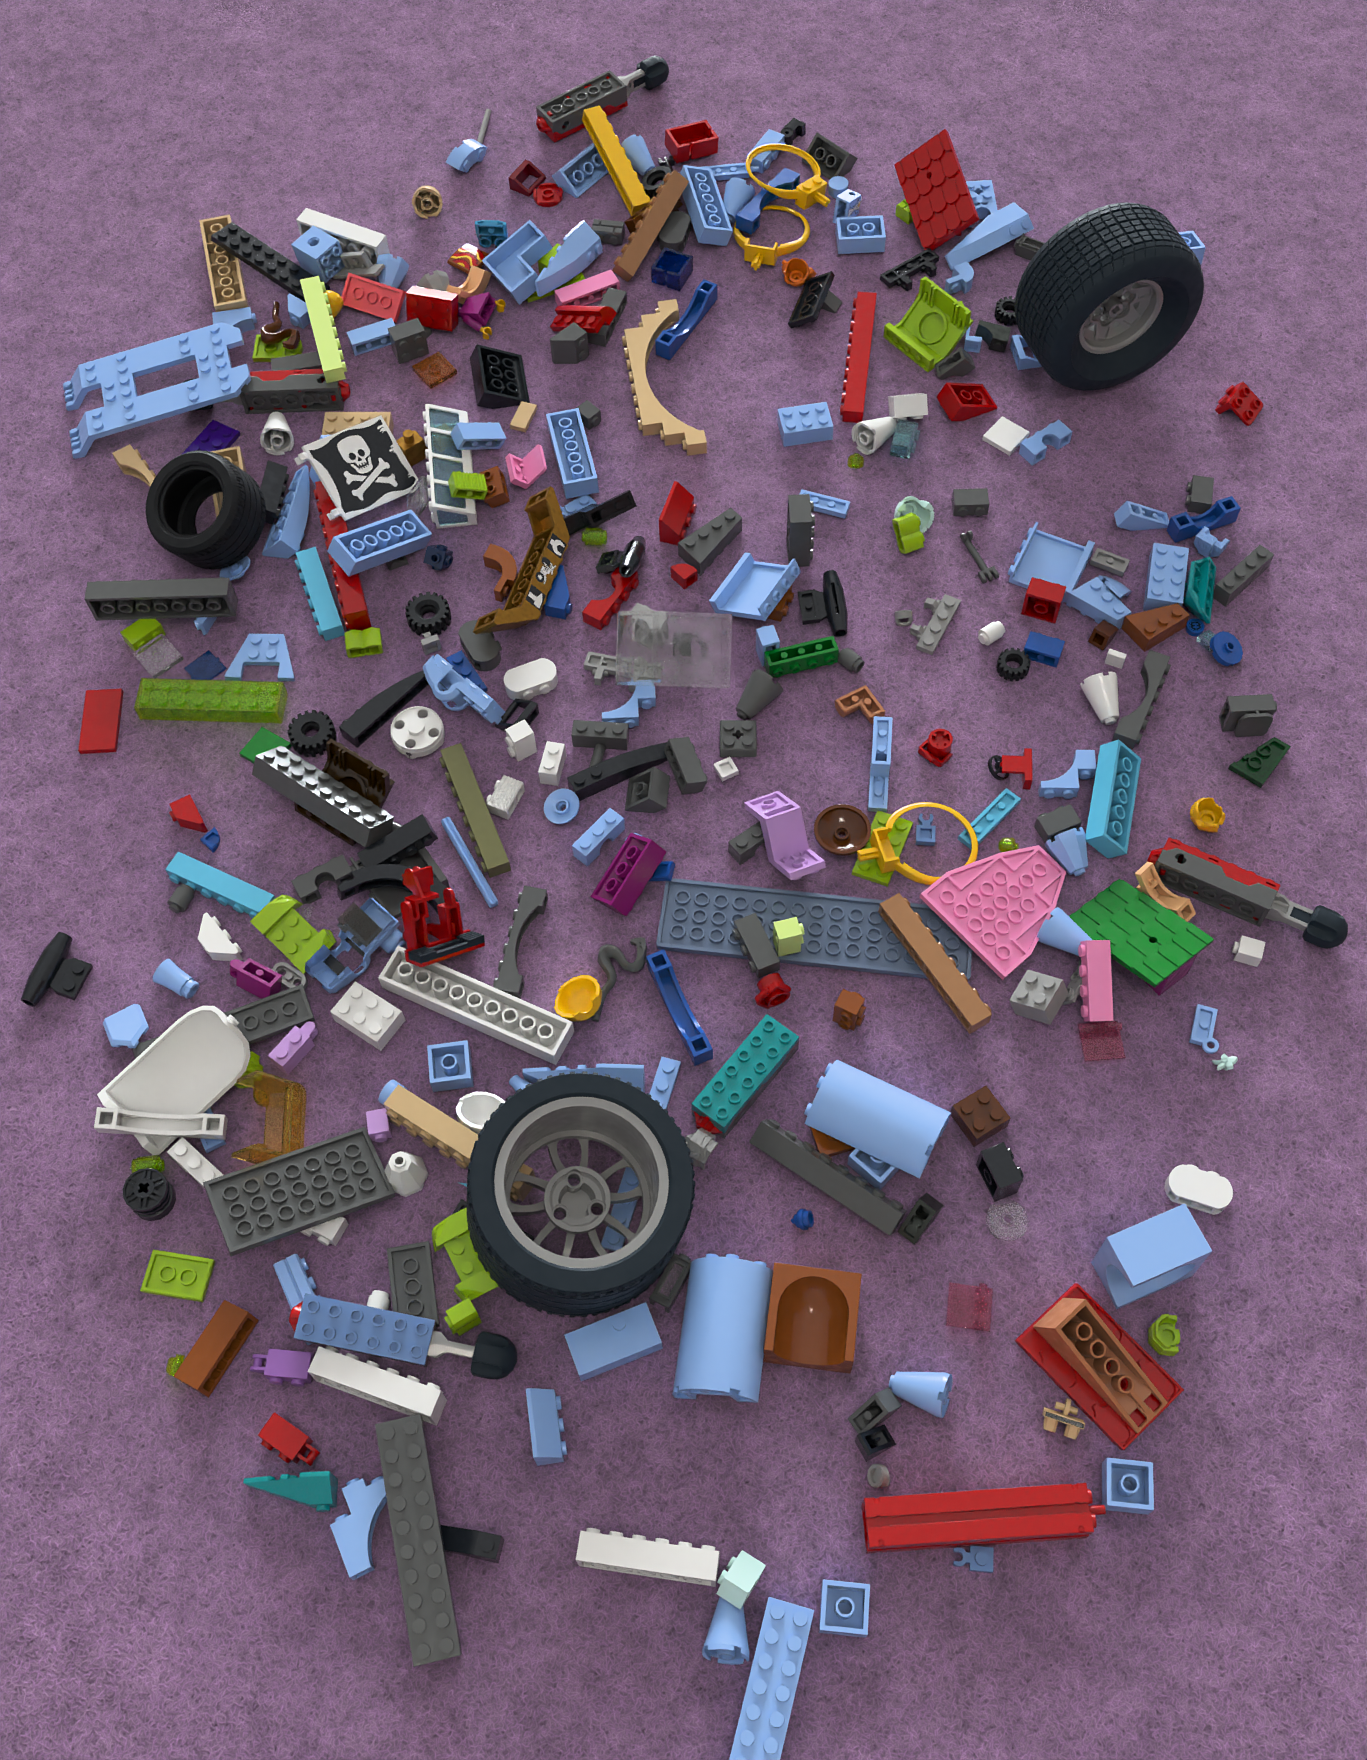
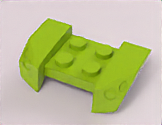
M281 895L269 902L250 922L305 974V963L323 945L330 949L336 943V940L331 930L322 929L318 932L296 911L303 903L288 895Z
M467 1207L447 1217L433 1228L432 1242L434 1251L437 1252L445 1247L461 1281L455 1285L454 1292L462 1301L468 1297L470 1300H473L499 1287L490 1278L489 1271H485L484 1266L478 1259V1253L474 1251L470 1239V1231H468Z

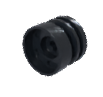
M144 1168L137 1170L128 1177L123 1186V1198L126 1204L143 1220H160L167 1216L174 1207L176 1192L164 1175L156 1169Z

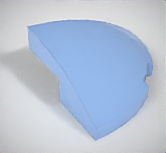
M1102 575L1098 576L1120 600L1132 592L1117 580Z

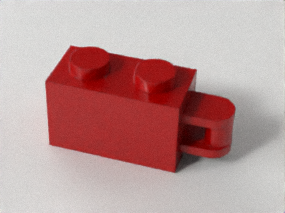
M275 1412L258 1434L263 1440L260 1444L270 1451L273 1448L280 1452L278 1457L288 1464L291 1460L297 1464L301 1459L311 1466L320 1454L318 1450L311 1446L313 1440ZM307 1449L311 1450L306 1458L303 1457Z

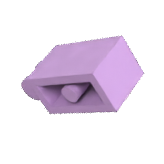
M308 1021L300 1029L294 1026L268 1055L272 1064L289 1075L315 1046L312 1041L318 1034L315 1024Z

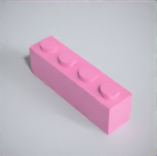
M608 270L554 290L555 302L558 306H586L602 300L603 294L607 292L609 287L620 290V282L613 271Z
M1110 940L1081 941V945L1078 947V954L1081 957L1079 975L1082 977L1080 996L1083 997L1081 1016L1084 1018V1022L1114 1021Z

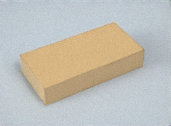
M521 401L510 423V429L526 433L536 413L537 405Z

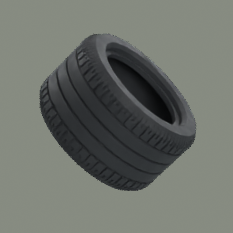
M196 450L175 457L159 471L150 486L145 512L147 525L152 536L164 549L194 566L203 569H222L242 560L253 549L264 528L266 505L262 490L248 473L219 454ZM223 492L222 507L216 520L206 530L197 533L195 520L199 507L211 495Z

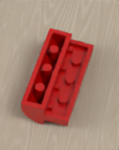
M560 305L555 309L558 315L554 318L550 328L553 331H562L575 322L587 333H598L603 325H610L617 313L609 306Z

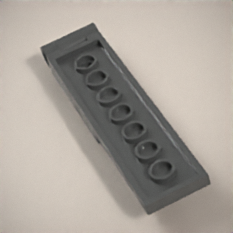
M303 984L224 1012L227 1017L231 1014L239 1022L237 1027L245 1036L249 1045L292 1030L294 1026L300 1027L308 1021H315ZM159 1037L140 1042L136 1048H132L134 1058L136 1059Z

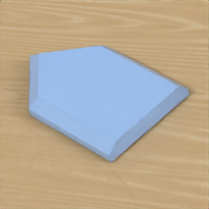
M133 1004L105 1018L103 1021V1026L112 1047L127 1046L128 1048H136L141 1035L146 1034L149 1029L143 1011L138 1004Z

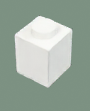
M1242 935L1238 942H1234L1232 953H1235L1234 961L1257 967L1262 960L1266 942Z

